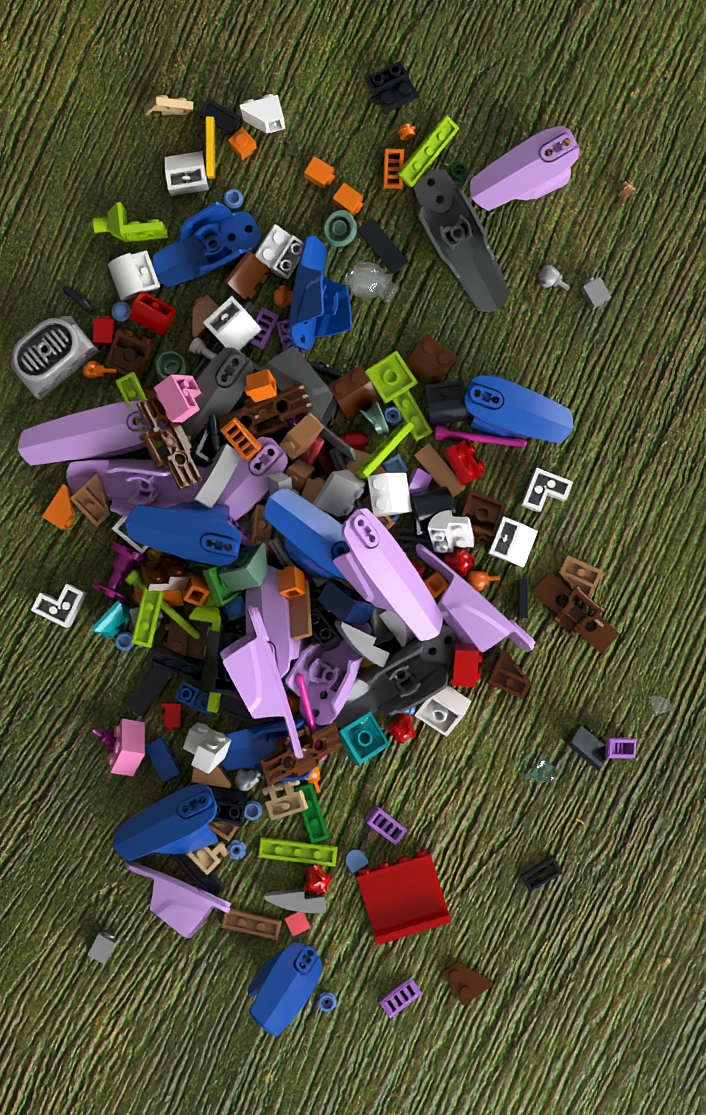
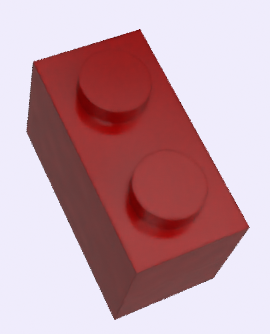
M142 291L134 300L129 318L163 336L171 327L177 310Z
M455 642L452 686L476 687V680H480L481 669H478V663L482 662V652L479 651L474 643Z

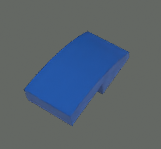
M183 681L174 698L208 716H211L213 713L207 711L210 694Z
M160 737L145 746L150 760L164 783L182 774L175 757L170 754L164 738Z

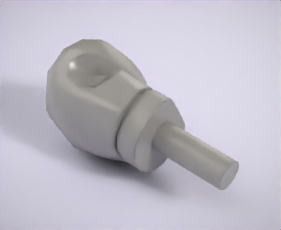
M546 265L540 270L538 277L543 287H556L560 285L565 290H569L570 286L561 281L563 276L553 266Z
M240 769L235 777V783L240 790L247 791L259 782L257 777L260 776V773H254L253 770L247 772L244 769Z

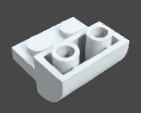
M273 224L254 255L270 271L282 278L288 279L299 263L304 243L294 235L288 234L279 226Z
M147 250L132 255L131 253L122 255L108 264L121 301L137 297L142 291L149 292L160 287Z
M451 510L436 514L430 520L428 531L434 552H453L454 546L462 548L474 547L475 540L469 517H453Z

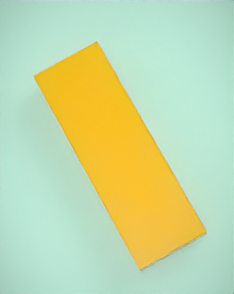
M206 117V176L209 179H215L214 117Z

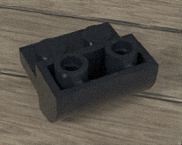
M401 61L366 77L371 95L384 115L419 98L418 92L410 81L409 74Z
M464 380L425 385L429 426L468 421V411H466L463 401L465 397Z
M446 486L409 494L412 508L411 513L414 517V532L417 535L429 533V522L436 514L451 510L452 516L455 513L454 501Z
M323 607L319 609L314 608L311 610L312 636L324 651H331L339 647L340 642L344 639L334 624L336 616Z
M209 785L217 804V812L211 822L242 827L248 791Z

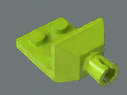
M121 202L116 203L107 212L108 216L93 218L95 233L110 232L112 236L124 242L168 238L165 225L162 221L159 222L158 219L148 220V223L142 224L138 221L128 223L127 212Z
M209 592L202 606H197L189 616V619L212 623L211 626H208L207 638L209 630L222 631L224 617L220 607H216L211 592Z

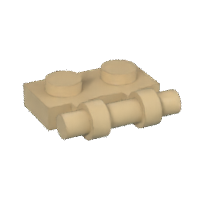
M299 780L283 781L262 788L263 795L270 794L272 799L265 802L271 821L308 809L303 791L295 792L294 786L300 784ZM285 789L287 795L280 797L278 791Z
M218 840V842L212 844L214 846L212 851L206 846L186 855L205 875H208L221 862L216 855L220 852L225 857L229 853L223 841L220 842Z

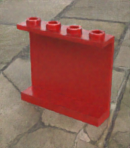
M421 850L414 853L415 856L409 858L401 856L396 858V862L390 864L388 861L382 862L377 865V868L370 869V867L360 869L359 873L356 874V880L359 883L374 932L376 945L451 923L430 851Z

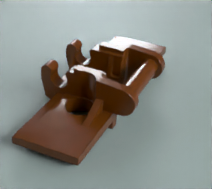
M302 382L278 392L275 397L259 402H254L251 397L244 400L245 407L218 418L217 424L221 430L234 417L241 422L242 417L249 416L251 418V425L245 428L258 439L284 428H291L288 419L313 409V406ZM284 400L288 405L287 410L284 412L280 411L278 402ZM279 415L280 422L259 430L257 424ZM235 425L228 432L231 434L238 427ZM240 431L234 438L237 440L242 435V432ZM221 432V434H222V436H223V438H224L225 443H226V444H231V443L229 442V440H228V439L224 436V434Z
M157 397L137 403L136 405L149 429V432L140 435L139 438L141 441H144L155 463L153 465L154 468L159 469L167 466L179 490L202 482L203 479L190 456L193 448L181 425L171 422L166 416L164 406ZM157 420L164 422L165 429H161L157 425ZM151 438L155 442L162 440L167 451L163 456V460ZM180 456L183 464H178L175 458Z
M549 572L532 591L534 595L556 613L552 619L556 624L559 623L569 632L568 634L572 638L579 633L601 654L619 636L620 633L600 616L605 608L595 603L581 590L579 585L571 591ZM560 594L565 595L567 598V602L562 606L556 603V597ZM575 595L594 611L591 616H588L572 602ZM593 620L596 623V628L593 631H587L585 625L588 621Z
M332 721L331 724L324 725L311 733L305 724L296 730L298 738H302L300 746L303 757L297 758L294 751H291L290 747L285 746L290 743L288 735L276 738L274 742L277 751L259 760L266 785L269 787L287 776L292 778L299 777L319 766V761L322 760V757L342 747L336 722ZM319 740L320 748L315 750L314 744Z

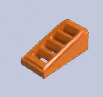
M384 149L383 188L403 189V181L398 175H388V171H399L403 167L404 149ZM388 155H399V159H388ZM388 163H399V167H388ZM399 179V183H387V180Z
M236 417L220 430L246 462L262 447ZM236 425L238 428L230 434L228 431ZM241 431L242 435L236 440L234 437ZM247 438L248 441L241 446L240 442ZM251 444L253 447L247 452L245 449Z

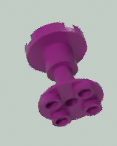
M112 541L109 548L116 551L117 554L111 565L114 567L107 585L93 581L91 587L99 591L104 589V594L115 598L117 595V599L127 603L129 597L117 591L125 573H130L135 560L146 562L148 556L121 543Z

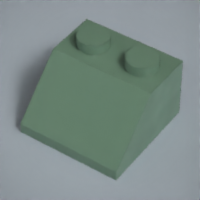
M264 542L252 544L249 547H239L238 557L231 564L224 565L219 572V577L231 592L258 587L264 582L263 579L268 573Z

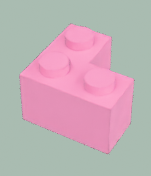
M170 375L154 387L157 398L164 406L166 416L171 422H183L200 410L194 398L201 394V391L193 376Z
M122 719L119 726H116L114 729L116 742L113 753L109 754L108 764L110 765V773L134 776L145 755V722Z

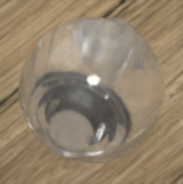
M364 260L354 264L349 273H346L345 283L348 284V288L354 296L368 300L377 297L382 289L389 288L390 276L385 274L377 263Z

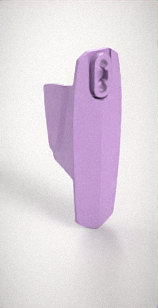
M142 400L130 401L131 408L123 401L71 414L25 429L19 439L18 451L30 465L67 460L112 459L147 451L148 449L144 441H141L139 438L140 435L149 432V430H145L147 425L141 413H137L139 409L136 404L142 402ZM138 418L142 420V422H139L138 425H135L134 419ZM157 420V425L161 429H165L164 422Z
M138 459L72 461L69 464L66 476L69 488L74 495L98 473L101 477L107 499L112 500L110 510L127 517L138 504L168 508L182 502L196 501L193 498L200 484L199 482L179 490L167 466L155 469L153 460ZM195 465L202 478L207 467Z
M367 508L356 509L344 522L342 528V535L350 551L336 557L333 563L366 601L371 602L375 607L397 613L419 641L436 637L441 631L443 615L418 572L383 524Z
M418 542L416 545L417 556L436 572L438 571L448 581L449 587L444 591L437 606L443 615V620L452 628L461 643H474L482 653L505 637L511 639L526 652L531 651L535 647V641L511 619L508 620L467 581Z
M248 606L246 608L253 626V632L233 642L220 652L223 664L254 719L275 716L284 717L291 747L295 756L301 758L303 753L270 644L267 642L269 639L258 607L252 608V606Z

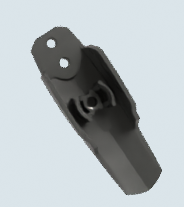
M435 169L419 178L414 187L420 208L417 210L419 218L441 259L454 272L478 311H497L506 303L510 292L487 241L485 229L461 186L457 187L445 170ZM431 179L435 180V184L433 186L428 185V182ZM439 195L444 197V202L441 204L437 202Z
M292 346L283 351L262 368H259L252 362L254 367L253 373L266 369L270 371L276 380L277 393L303 382L313 409L297 416L303 419L309 413H312L324 425L319 434L354 462L357 460L353 448L326 427L337 407V402L333 398V393L296 347ZM281 400V402L288 407L287 403L284 400Z
M225 347L208 363L196 380L201 394L194 399L200 410L185 421L176 422L181 425L186 436H191L190 444L208 423L211 412L218 419L241 409L244 405V400L250 397L247 396L244 385L246 384V376L253 373L254 367L251 359L236 348ZM234 358L238 359V365L234 364ZM228 373V380L225 381L223 379V374ZM164 445L157 449L162 460L163 456L167 453Z
M442 624L440 634L428 640L419 641L415 636L404 647L400 645L390 652L384 668L373 664L357 675L343 708L333 720L336 722L337 727L340 729L346 727L370 711L374 713L377 710H381L390 716L403 713L444 690L448 683L445 666L453 659L455 642L461 643L452 628ZM450 636V639L445 641V638ZM434 647L433 651H428L429 648Z

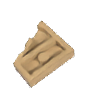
M158 95L144 107V115H150L152 111H162V115H187L193 110V102L186 101L185 98L170 99L166 95Z

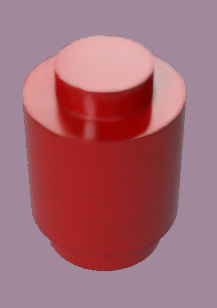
M364 431L347 432L345 435H341V440L355 450L362 451L365 450V446H369L368 434L364 435Z

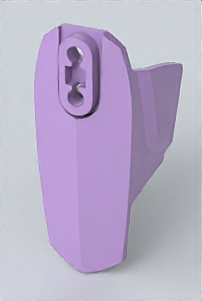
M563 126L547 128L501 156L471 179L470 192L472 199L480 207L490 211L514 199H538L566 185L571 175L570 167L579 156V146L570 129ZM566 139L570 141L568 146L562 145ZM547 150L553 151L551 156H546L545 152Z
M262 436L256 439L262 445L261 449L247 462L241 456L226 487L214 503L229 506V515L235 521L254 510L256 504L262 505L267 502L271 496L267 481L268 475L278 471L286 474L284 470L288 464L287 453L273 438ZM250 444L245 450L248 452L253 446ZM270 448L275 452L273 456L269 454ZM262 462L261 469L258 470L256 463Z
M267 565L268 573L263 579L264 582L258 587L246 588V607H258L269 639L267 642L270 644L280 677L282 678L289 671L291 659L299 658L303 650L308 648L311 643L309 637L298 640L291 638L290 604L278 591L277 571L280 570ZM246 608L247 635L253 632V626Z
M368 622L366 624H352L354 628L371 635L372 628ZM345 640L340 642L339 647L331 651H324L318 643H311L308 648L303 650L285 682L300 697L296 675L298 673L303 674L315 723L321 726L332 723L343 708L356 679L363 657L356 653ZM327 692L328 696L326 699H324L323 695ZM300 697L299 710L302 716L306 718ZM317 710L320 712L318 717L315 716Z
M124 861V865L130 871L154 879L150 910L183 937L191 938L204 923L213 908L228 914L230 912L229 907L231 903L204 890H198L185 882L132 861Z

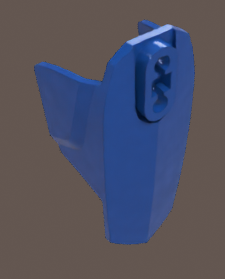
M215 202L186 220L184 225L180 227L178 240L153 255L152 266L157 279L165 286L172 287L215 271L244 257L248 251L251 252L260 244L261 233L253 216L244 211L232 213L225 205ZM248 227L253 228L251 233L245 232ZM235 236L236 238L234 241L231 242L229 241V237Z
M307 236L304 240L290 310L289 333L291 344L302 350H309L313 347L316 337L331 336L352 329L348 288L344 284L324 278L327 248L315 236Z
M492 374L476 376L469 382L463 401L466 411L474 416L470 425L472 429L500 437H532L557 444L562 442L573 430V418L570 409L547 397ZM475 390H477V391L479 392V396H478V397H475V396H474V391H475ZM496 397V404H494L492 400H490V398Z
M287 488L273 493L266 502L264 518L285 537L284 548L287 550L289 557L313 578L330 579L336 576L347 580L333 563V560L340 555L337 552L339 547L343 551L342 554L350 551L342 535L343 525Z
M197 501L182 502L168 508L138 504L125 521L131 540L172 555L214 565L231 564L238 557L241 536L236 527L227 523L230 509L226 505L214 504L209 509ZM207 539H211L214 544L210 545ZM226 544H230L232 549H228Z
M293 718L296 730L303 724L307 725L306 718ZM285 721L269 722L225 734L226 737L232 740L225 759L220 762L226 770L256 768L262 779H264L259 760L277 751L274 742L276 738L288 735ZM316 724V729L322 727L321 725ZM290 743L285 745L290 747L291 751L293 750ZM312 770L295 778L287 776L280 781L306 780Z
M205 784L188 786L146 808L117 828L114 837V849L122 858L130 862L152 852L174 855L179 853L187 854L218 842L216 834L208 826V823L215 818L217 812V804L212 789Z
M293 943L285 950L277 952L256 971L248 986V996L252 997L256 994L257 996L249 1013L255 1022L268 1033L279 1036L285 1027L294 1020L311 996L322 969L320 958L317 956L314 948L305 946L304 943Z

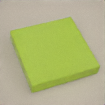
M397 350L364 371L384 404H387L418 384Z

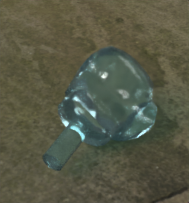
M542 761L538 764V768H534V773L523 774L522 778H535L536 782H552L556 779V768L553 764H549L548 761Z

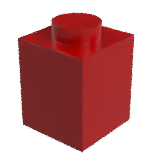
M100 316V319H94L93 343L95 345L112 346L116 334V322L111 320L109 316Z

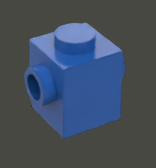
M244 596L237 597L224 604L225 607H222L225 618H229L230 621L246 616V599H244Z

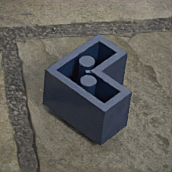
M329 580L317 599L323 604L322 607L325 610L332 612L336 616V620L345 624H366L376 608L359 593L352 592L341 581Z

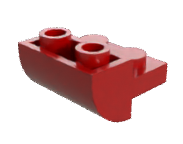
M468 440L452 445L444 451L461 486L485 474V465L481 459H477L475 455L476 448Z

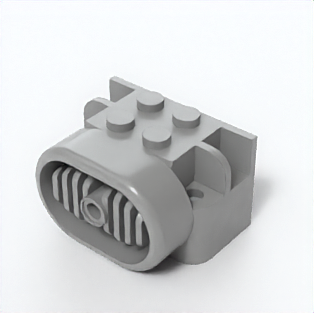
M69 315L62 316L59 319H46L30 330L15 344L10 363L16 375L34 397L41 400L100 351Z

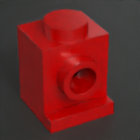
M161 703V707H165V711L161 713V721L165 722L167 731H176L177 727L182 726L183 703Z

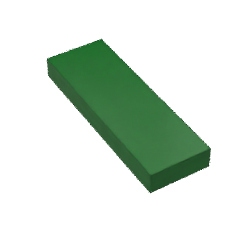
M306 783L294 787L295 792L303 791L308 809L301 811L311 844L330 838L313 784Z

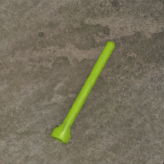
M135 569L125 581L130 586H137L140 590L144 591L145 583L142 581L143 578ZM162 600L161 609L194 639H199L201 634L168 603Z

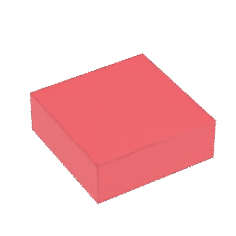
M295 912L285 917V921L293 936L311 928L303 912Z

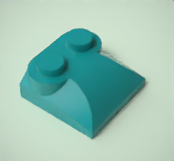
M118 600L96 622L91 630L102 634L106 639L109 637L113 639L120 632L118 628L123 623L126 625L131 620L129 611L131 608L126 602Z
M371 711L338 731L345 752L357 766L390 745Z

